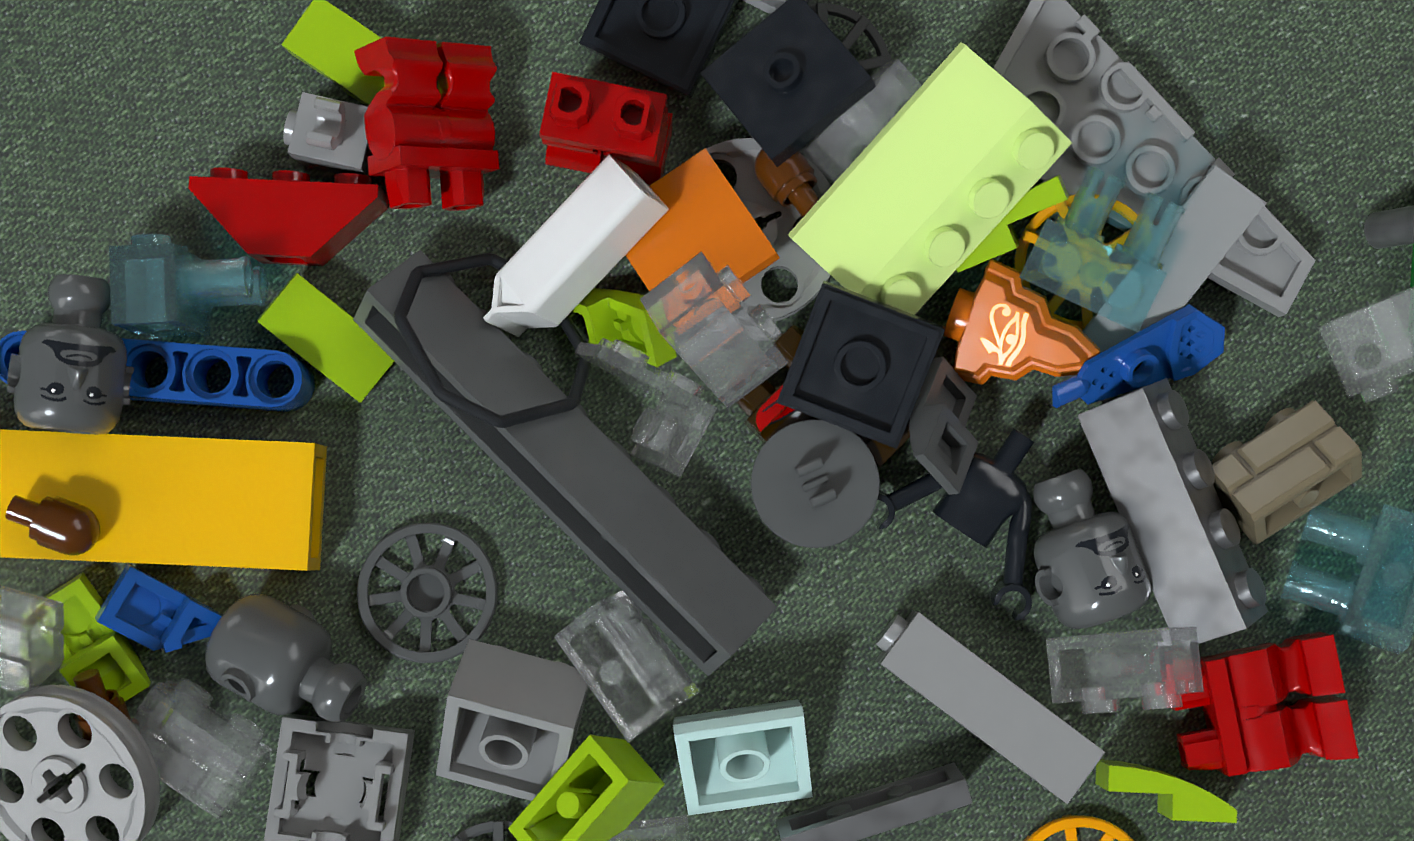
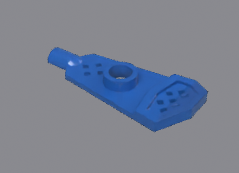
M1189 304L1085 361L1076 376L1052 386V406L1058 408L1078 398H1081L1089 405L1153 384L1165 378H1171L1176 381L1195 375L1224 352L1225 327ZM1143 361L1141 366L1135 372H1133L1135 367Z

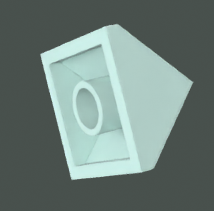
M798 699L674 717L673 730L688 816L813 797L804 713Z

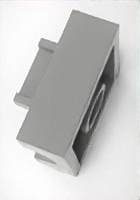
M292 713L283 716L264 841H399L415 730L351 721L330 722L322 717ZM305 759L304 770L319 771L314 784L315 795L306 794V783L311 773L300 772L301 760ZM388 774L389 782L384 816H380L384 776Z

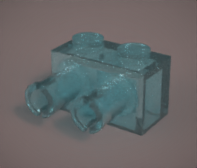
M1088 165L1085 177L1065 218L1058 216L1056 222L1047 218L1019 278L1135 332H1139L1169 274L1162 271L1165 264L1159 261L1186 209L1170 201L1159 224L1153 225L1164 202V198L1147 192L1146 200L1124 245L1117 243L1115 249L1103 244L1105 237L1101 236L1100 233L1121 189L1125 187L1127 182L1109 174L1099 197L1095 198L1094 196L1105 173Z
M164 234L133 235L130 237L131 245L109 246L111 324L147 339L210 336V312L212 307L266 306L268 284L265 269L262 266L252 268L251 261L247 256L234 259L202 260L190 253L187 246L171 243V237Z
M1384 504L1376 517L1371 515L1369 521L1318 505L1310 510L1300 539L1304 541L1309 540L1356 556L1355 562L1360 564L1357 575L1351 574L1348 580L1293 560L1280 598L1290 599L1337 615L1335 622L1340 623L1338 634L1399 655L1402 654L1409 647L1414 633V513Z

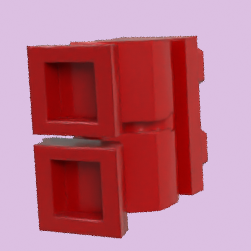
M385 36L354 50L358 67L364 75L384 77V87L376 93L364 114L366 139L373 154L367 157L369 176H385L390 209H418L432 205L430 178L440 179L442 209L466 211L483 206V174L499 169L498 150H493L495 144L494 122L488 113V109L495 103V98L490 92V81L497 70V66L493 62L491 46L440 42L437 44L436 41Z
M552 72L539 132L542 144L547 145L545 164L592 173L603 161V156L607 157L611 154L634 170L647 185H652L663 177L673 129V113H669L668 107H666L667 94Z
M1312 632L1286 638L1282 644L1278 645L1265 642L1258 646L1193 658L1194 666L1164 676L1168 701L1172 710L1178 711L1203 706L1207 729L1176 734L1180 761L1187 770L1216 769L1230 777L1247 774L1248 772L1292 767L1299 762L1302 754L1306 753L1325 758L1326 760L1359 758L1348 701L1333 696V694L1346 693L1334 634ZM1291 692L1319 696L1300 699L1291 706L1278 704L1286 699L1287 694Z

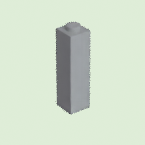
M911 611L906 619L896 614L875 643V645L882 649V652L875 660L1066 804L1070 802L1105 754V751L919 612Z

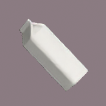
M609 154L497 272L494 279L492 309L483 317L484 320L517 337L527 328L557 327L657 223L669 208L634 170Z

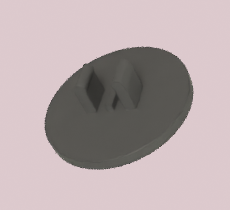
M805 420L786 426L775 433L764 444L753 466L751 493L760 518L774 534L797 546L823 548L842 543L851 538L867 523L878 500L879 473L871 451L854 432L823 420Z

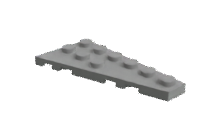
M1031 0L993 69L1033 102L1072 142L1036 184L1060 174L1069 196L1088 193L1116 199L1137 213L1146 224L1154 240L1213 165H1217L1232 177L1235 174L1220 158L1215 159L1193 136L1195 131L1129 61L1124 62L1098 35L1100 30L1085 14L1081 17L1066 0ZM1076 205L1096 216L1098 205ZM1264 207L1208 276V279L1275 316L1282 317L1288 313L1316 260L1279 220ZM1109 209L1105 222L1123 232L1133 227L1122 215Z

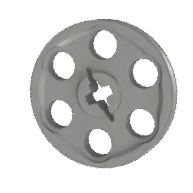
M753 138L728 140L706 148L715 163H724L733 169L737 177L733 189L756 223L760 221L765 223L775 215H781V217L766 223V228L762 229V232L780 259L737 287L729 299L723 302H715L701 312L712 319L742 326L770 324L797 313L816 298L823 281L828 282L831 277L825 269L788 236L797 221L803 217L793 204L783 207L779 202H775L759 182L754 166L757 154L762 148ZM805 157L814 169V176L817 178V183L813 190L821 198L831 185L816 165ZM775 269H785L796 278L798 284L797 291L789 301L783 303L773 302L763 294L761 282L768 272Z
M44 685L29 689L0 708V832L9 841H54L44 831L42 825L43 818L51 819L60 826L65 837L64 841H112L99 831L96 823L97 816L108 818L115 824L119 832V841H142L155 822L160 804L158 771L152 753L144 738L134 724L120 710L96 694L67 685ZM70 713L78 714L88 722L92 731L91 740L82 739L74 733L69 723ZM15 716L25 718L32 724L36 731V743H31L19 735L15 727ZM81 763L85 764L86 768L71 779L72 784L68 785L66 783L52 795L48 793V790L62 779V774L65 773L67 775ZM111 763L124 767L130 773L134 784L133 790L124 789L113 780L110 773ZM2 769L11 770L21 779L24 789L23 794H17L6 786L2 778Z

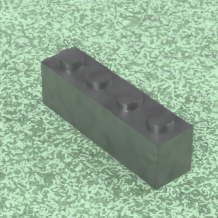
M1167 378L1077 415L1118 512L1126 518L1130 525L1147 571L1152 591L1177 649L1181 650L1247 629L1264 616L1268 610L1265 605L1266 590L1263 581L1253 568H1249L1239 546L1240 530L1236 519L1228 509L1223 508L1213 486L1215 481L1213 466L1208 456L1202 450L1197 449L1187 426L1189 423L1187 406L1180 394L1171 389Z

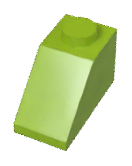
M589 735L509 826L508 830L517 841H608L629 826L665 783L626 739Z

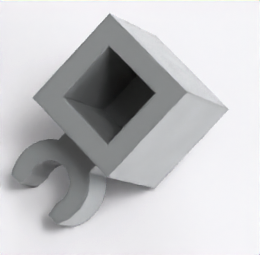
M302 92L298 109H290L285 121L283 140L285 145H289L287 153L301 166L337 174L354 173L369 176L367 157L373 154L366 139L364 114L368 107Z

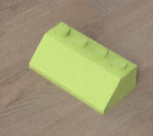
M960 42L789 232L788 236L845 289L915 315L1066 151L1072 142L1033 102L968 46Z

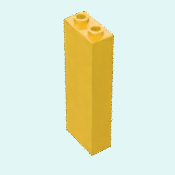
M0 429V557L303 571L320 570L327 446L306 442L79 434ZM15 495L39 504L46 496L64 498L83 505L94 512L100 524L99 538L89 551L80 555L71 556L40 546L36 540L30 539L29 527L7 520L5 515L8 505Z

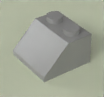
M469 639L447 695L436 776L532 801L572 755L592 671L573 667L563 662H554L516 652L502 646L490 645Z

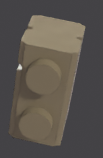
M1312 400L1297 411L1294 408H1285L1279 411L1267 422L1264 432L1247 443L1243 444L1241 441H1234L1223 447L1212 461L1215 474L1213 486L1223 508L1228 509L1232 513L1239 528L1253 544L1257 545L1362 478V452L1353 439L1340 426H1336L1334 419L1316 400Z

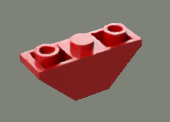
M222 167L211 168L210 177L189 176L188 189L243 250L262 264L324 266L388 209V195L379 185L372 184V177L362 174H335L334 183L310 182L309 174L289 170L273 171L272 180L248 179L247 171Z

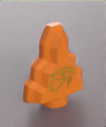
M990 259L985 268L984 277L975 293L962 288L959 289L944 331L945 337L959 341L955 363L952 368L964 381L983 385L991 376L1016 381L1032 370L1056 377L1077 375L1083 363L1098 355L1101 351L1077 325L1052 316L1046 296L1023 286L1022 273L994 259Z

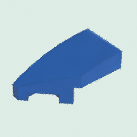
M127 563L95 619L98 623L153 651L163 648L167 653L183 648L182 645L210 637L222 614Z

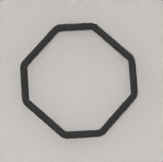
M483 253L417 266L410 272L394 312V322L433 394L440 401L497 428H507L571 411L579 405L591 367L592 356L570 315L560 325L580 360L568 398L499 415L447 390L407 319L422 278L491 265L500 270L508 260L493 253Z

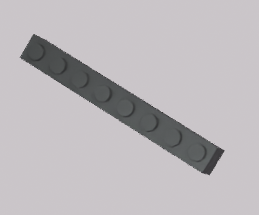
M421 250L417 251L368 288L353 320L707 676L727 661L776 610L777 606L765 595L760 583L752 576L743 573L721 551L715 538L708 532L699 529L676 506L670 493L663 487L654 484L632 462L626 449L619 443L610 440L588 418L586 411L580 403L571 411L507 428H497L440 401L433 394L394 322V312L410 272L417 266L433 263ZM450 273L422 278L407 319L447 390L499 415L568 398L544 374L542 367L534 357L522 352L500 328L484 320L483 317L488 312L478 308L456 286Z

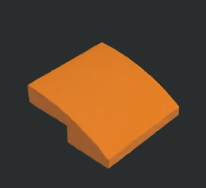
M706 148L649 186L669 210L625 255L653 298L664 301L668 320L675 329L780 259Z

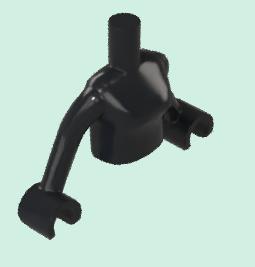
M1016 429L1011 431L994 458L975 452L960 494L949 495L945 492L932 512L986 548L1000 527L1012 515L1007 536L1004 580L999 581L993 587L991 602L993 606H996L1000 603L1005 593L1009 591L1020 592L1021 601L1012 613V618L1019 620L1026 617L1032 608V598L1023 585V575L1033 507L1032 498L1027 492L1026 484L1015 473V470L1034 444V441ZM927 473L890 494L879 490L878 500L887 505L885 515L879 520L877 529L887 528L893 522L896 511L943 487L930 473Z

